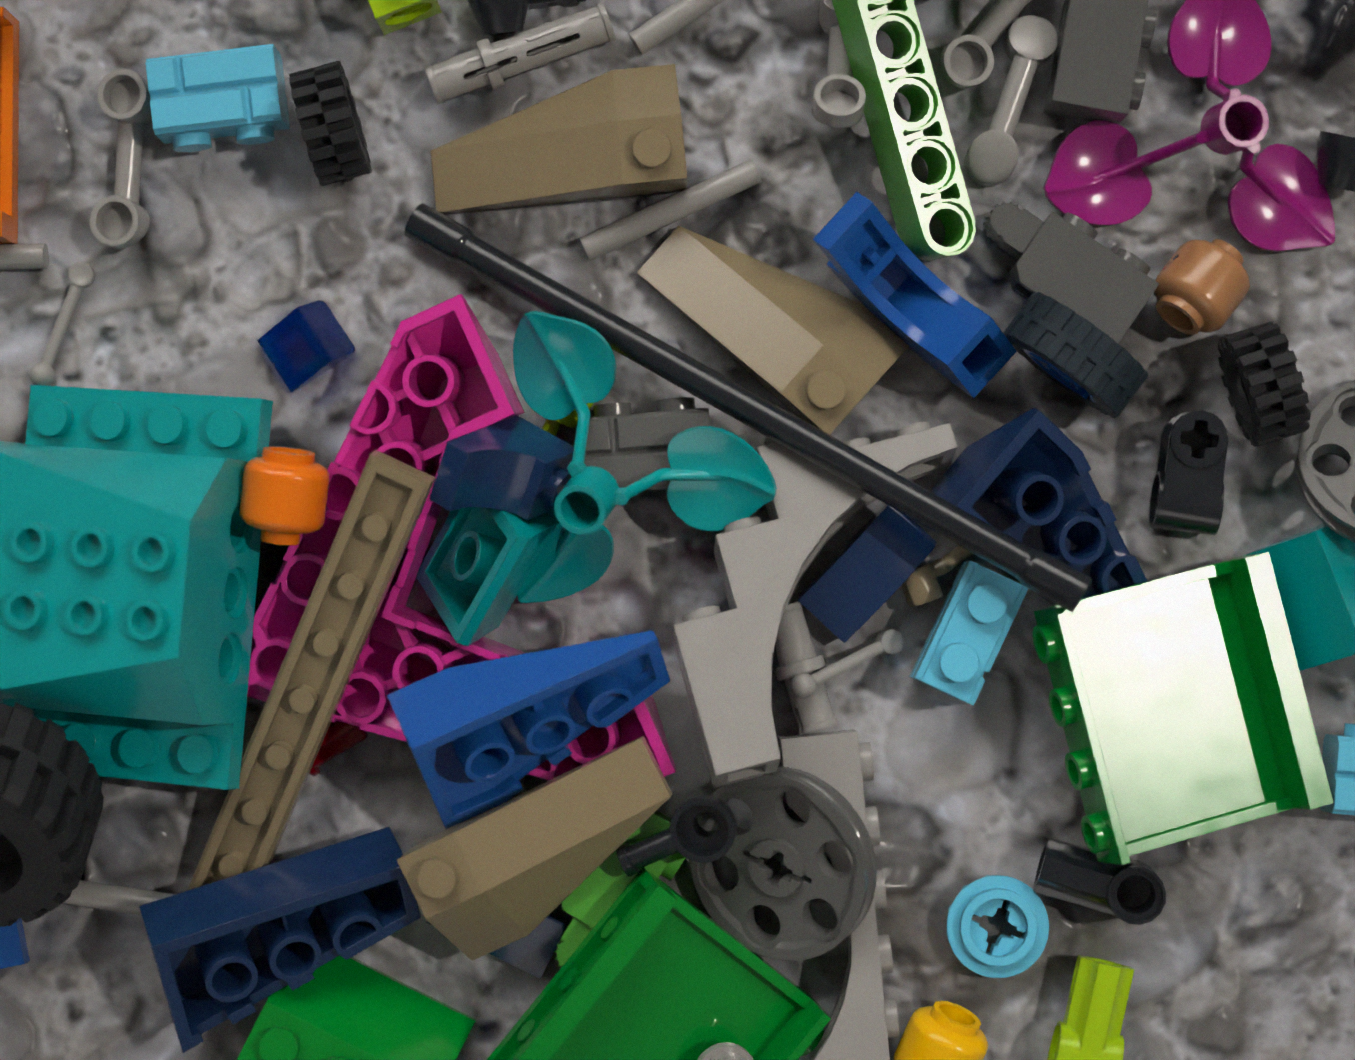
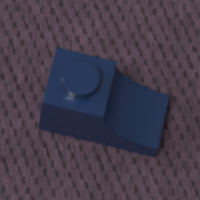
M518 415L447 441L429 500L448 511L469 507L492 508L514 513L526 520H530L554 509L556 497L571 478L567 467L572 461L574 446Z

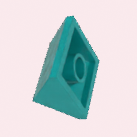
M469 507L450 512L423 560L416 577L456 643L469 646L500 626L559 522L545 513L526 520L517 514L492 508Z
M1323 523L1245 554L1251 555L1265 552L1270 554L1300 671L1355 655L1354 542L1337 534Z

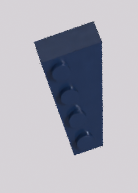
M390 827L139 906L183 1053L204 1042L202 1034L227 1019L232 1024H235L255 1013V1003L289 985L293 991L313 980V972L334 958L341 956L347 960L421 918L417 900L397 862V859L403 853Z

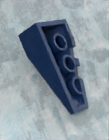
M1036 408L1030 409L967 446L930 490V492L1028 547L1042 550L1092 578L1082 598L1148 581L1136 557L1129 553L1114 523L1117 519L1109 503L1102 500L1088 472L1091 468L1082 450ZM1043 597V598H1044L1047 602H1049L1052 606H1056V605H1057V604L1053 603L1052 601H1050V600L1046 599L1045 597Z

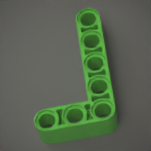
M832 0L853 77L865 89L864 115L900 239L920 261H933L962 253L967 250L974 240L976 232L975 218L914 4L915 1L919 0ZM878 30L885 32L893 43L891 59L885 57L876 45ZM896 92L903 94L910 104L911 114L908 121L903 120L894 108ZM914 154L921 156L928 167V176L925 183L920 182L912 172L911 162ZM933 215L937 216L945 227V238L941 245H938L932 239L929 232V223Z

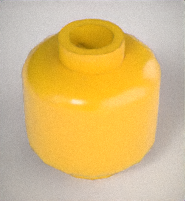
M940 1000L936 1001L933 1006L921 1007L913 1012L896 1048L893 1059L983 1060L988 1050V1042L985 1034L980 1029V1019L974 1013L958 1004Z

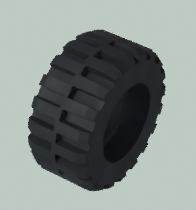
M16 702L14 707L0 703V927L11 926L19 918L25 923L38 919L48 911L51 912L71 896L72 891L78 887L104 801L101 792L102 783L93 763H89V757L76 739L68 741L61 726L51 719L43 722L33 716V709Z

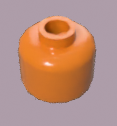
M263 447L262 456L251 459L245 465L240 518L249 526L261 530L260 541L277 545H299L301 534L318 531L323 526L326 515L329 472L324 466L315 462L316 453L289 447Z

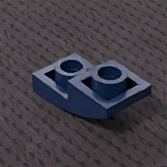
M886 504L847 542L844 551L801 592L798 601L845 643L909 578L936 547L937 542L910 517Z

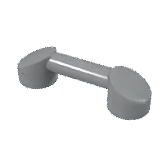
M819 0V23L823 31L829 36L827 76L821 79L815 87L812 115L818 122L836 128L850 127L862 120L866 93L862 84L852 77L851 65L832 0Z
M998 0L970 35H963L949 42L942 49L939 59V66L946 80L956 87L966 89L985 81L991 74L994 66V55L991 48L1030 0Z
M1022 16L1014 21L1007 32L1005 51L1012 63L989 131L981 133L974 139L966 152L964 160L968 176L978 185L984 187L1001 185L1011 176L1017 166L1019 151L1013 136L1034 74L1038 67L1043 66L1049 61L1058 46V34L1055 27L1041 16Z
M116 69L109 72L101 80L97 91V99L101 109L108 116L118 121L114 195L104 197L95 204L90 214V228L98 241L118 249L127 248L138 243L145 236L150 221L148 212L139 204L143 132L144 126L152 120L151 98L147 80L129 69Z

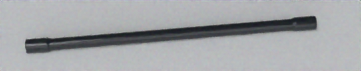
M421 203L409 217L405 226V237L452 263H459L548 314L573 319L590 326L599 332L608 342L611 349L1011 574L1023 586L1073 613L1088 589L1092 578L1042 550L1028 547L476 237L469 228L430 206Z

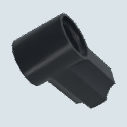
M1047 837L1037 866L1033 892L1117 916L1128 924L1136 925L1154 920L1160 915L1166 902L1164 884L1149 865L1139 860H1130L1131 863L1124 865L1098 862L1096 854H1093L1087 848ZM1131 876H1142L1149 880L1151 886L1147 901L1137 907H1126L1120 904L1117 899V889L1120 883Z

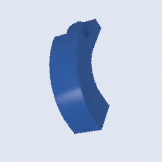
M856 192L813 238V241L829 259L827 266L853 295L901 338L911 350L972 398H975L1017 352L994 320L953 291L932 273L900 239L874 203L860 193Z

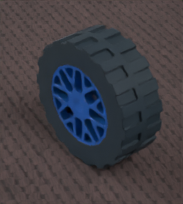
M1033 292L1003 332L1016 351L1034 367L1087 405L1115 419L1116 417L1118 418L1149 375L1139 361L1133 358L1126 349L1116 343L1109 335L1077 314L1074 310L1041 292Z

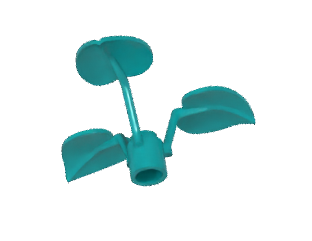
M531 311L522 316L516 329L513 343L514 373L520 393L532 410L543 418L559 420L576 409L578 422L573 457L567 467L571 478L556 497L554 509L545 512V514L559 523L517 594L519 602L537 603L564 598L598 581L610 566L614 554L613 537L603 523L616 505L627 504L630 498L659 482L670 481L667 489V499L673 512L687 525L705 531L724 530L726 525L739 519L749 518L760 507L775 498L777 491L776 483L767 464L759 453L734 433L712 426H697L677 433L671 439L667 448V456L671 468L657 469L626 487H619L615 478L605 469L596 466H586L584 460L591 417L587 403L603 400L612 390L617 370L614 353L608 342L599 332L582 322L539 311Z

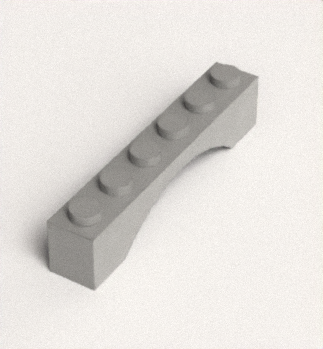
M854 729L778 736L781 766L810 773L835 788L860 816L870 836L872 845L880 844L877 807H865L863 781L874 780L870 742L859 743L858 731ZM786 791L784 800L787 805L804 822L808 821L810 809L805 798L797 792ZM827 842L825 851L832 867L840 872H850L853 863L849 850L838 842ZM877 870L874 898L866 917L847 937V961L841 991L830 1016L831 1020L824 1029L819 1044L809 1053L810 1060H890L888 1038L899 1037L895 998L884 999L882 974L893 973L889 934L878 935L875 909L887 908L883 870Z

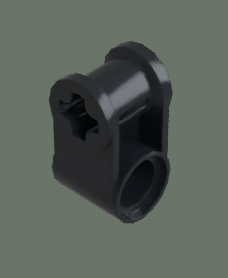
M1204 410L1180 413L1172 417L1163 427L1160 436L1157 472L1153 480L1149 504V525L1151 528L1207 535L1217 534L1224 505L1223 479L1229 442L1228 431L1223 421L1215 414ZM1196 423L1197 434L1207 436L1206 448L1195 449L1193 457H1191V446L1181 444L1180 436L1182 432L1193 430Z

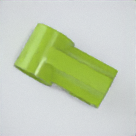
M1077 956L1063 1022L1058 1021L1055 1026L1047 1060H1123L1124 1038L1120 1033L1134 974L1132 967L1096 957Z

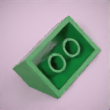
M338 956L317 968L313 972V980L293 991L287 985L268 997L237 1060H456L476 1019L353 957L346 960Z

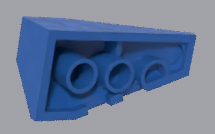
M651 630L446 668L390 693L387 697L445 829H448L507 802L523 790L519 781L521 778L546 760L556 766L572 754L568 746L570 742L593 725L596 727H609L669 683L670 678L658 638L654 631Z

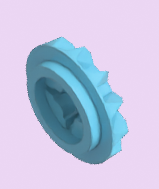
M986 875L970 884L964 885L953 903L948 907L946 935L954 954L968 969L985 977L1007 978L1027 970L1041 956L1048 940L1049 919L1042 900L1027 884L1014 877ZM1004 900H1007L1005 920L1013 925L1017 931L1023 932L1022 936L1014 934L1010 936L999 935L996 943H992L989 952H986L989 944L986 941L988 931L980 926L976 920H973L972 917L973 915L993 917L997 909L1002 907Z

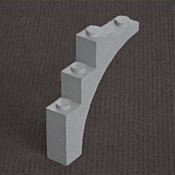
M929 422L907 425L894 433V438L870 443V439L865 437L843 442L911 481L950 467L958 447L950 423L932 428ZM770 438L765 440V445L757 447V452L767 464L777 487L775 498L765 504L770 521L762 523L760 517L739 519L724 527L725 533L717 534L715 537L714 556L730 610L721 612L720 607L715 605L701 607L682 616L683 622L673 625V646L714 788L777 772L781 758L771 709L772 655L780 621L798 581L826 542L864 507L878 500Z

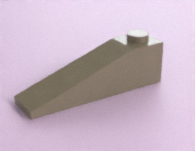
M675 64L611 70L431 150L436 210L442 214L679 192L687 189L685 148Z
M678 226L637 271L639 277L793 414L829 435L909 347L862 304L681 226Z
M641 736L523 792L499 806L418 842L399 857L397 862L425 919L473 961L529 935L673 794L645 737Z

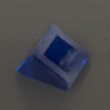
M317 300L297 307L257 340L291 393L299 390L336 366L355 351V347L323 300Z

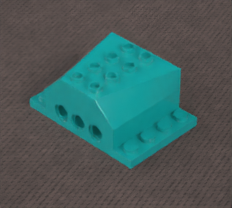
M31 385L25 444L0 441V703L14 707L16 702L33 709V716L43 722L51 719L61 726L68 741L76 739L84 748L89 757V763L94 764L99 776L225 790L239 789L261 545V530L243 522L240 518V503L245 465L251 459L261 457L263 447H269L273 401L262 398Z

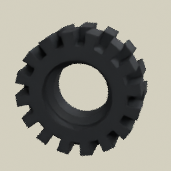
M335 61L289 74L292 99L296 106L295 111L302 129V137L306 143L307 153L320 185L325 186L371 173V162L366 140L362 132L360 117H358L355 100L351 94L350 85L341 62Z
M1273 321L1221 337L1219 339L1220 343H1218V352L1221 357H1218L1219 366L1224 372L1222 376L1224 387L1228 388L1230 395L1228 400L1230 406L1235 408L1236 421L1239 426H1243V434L1247 440L1250 439L1251 445L1259 447L1306 432L1310 427L1308 420H1311L1310 411L1306 406L1309 403L1308 393L1302 387V383L1305 381L1302 372L1297 370L1295 364L1297 362L1296 355L1293 350L1289 351V340L1285 333L1281 334L1280 327L1276 323L1273 324Z

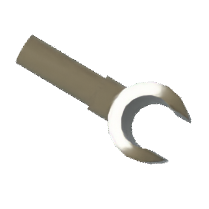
M957 546L942 558L917 568L901 585L909 607L919 606L943 597L937 577L949 573V571L972 556L973 553L961 546Z

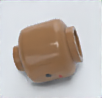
M1199 239L1184 242L1155 280L1159 283L1154 291L1158 301L1156 309L1162 319L1176 330L1189 335H1195L1198 332L1210 333L1221 329L1246 297L1250 288L1248 274L1242 266L1244 259L1241 253L1231 244L1219 239H1214L1212 242Z

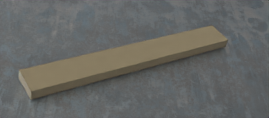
M377 450L370 454L242 758L239 789L229 790L188 890L271 864L436 477Z

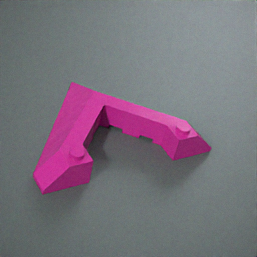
M462 294L400 322L390 342L391 347L375 380L371 381L349 425L351 428L335 460L330 463L327 469L329 472V487L323 526L318 531L301 534L299 545H289L283 557L284 562L274 582L270 584L254 616L247 697L267 701L370 454L377 450L436 477L447 441L525 413L499 354ZM432 488L332 719V722L339 721L360 727V730L405 742L407 741L389 702L388 694L446 668L526 654L523 651L487 637H482L469 646L458 644L443 620L406 607L408 597L442 508L440 505L429 500ZM651 695L609 727H596L593 725L568 744L572 754L556 766L546 760L528 773V775L551 780L641 736L645 737L664 777L675 773L676 767L656 703Z

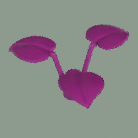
M1185 0L1171 21L1167 47L1174 69L1180 75L1187 78L1207 77L1206 87L1208 91L1223 100V102L1212 106L1206 111L1201 121V132L1137 157L1136 141L1133 135L1123 126L1107 120H1095L1085 123L1070 132L1059 145L1043 187L1046 199L1064 215L1066 212L1072 213L1090 225L1096 226L1120 224L1141 213L1151 200L1152 186L1141 168L1205 143L1209 149L1218 154L1229 155L1242 151L1239 167L1246 177L1240 179L1232 186L1228 196V212L1234 229L1244 241L1261 250L1274 252L1330 246L1335 242L1333 208L1325 185L1319 184L1318 171L1314 164L1298 149L1280 143L1265 147L1258 154L1253 164L1254 154L1261 150L1259 142L1268 131L1269 116L1267 110L1255 97L1241 95L1239 89L1234 88L1230 90L1220 84L1231 87L1244 85L1255 79L1265 69L1270 59V28L1256 0Z

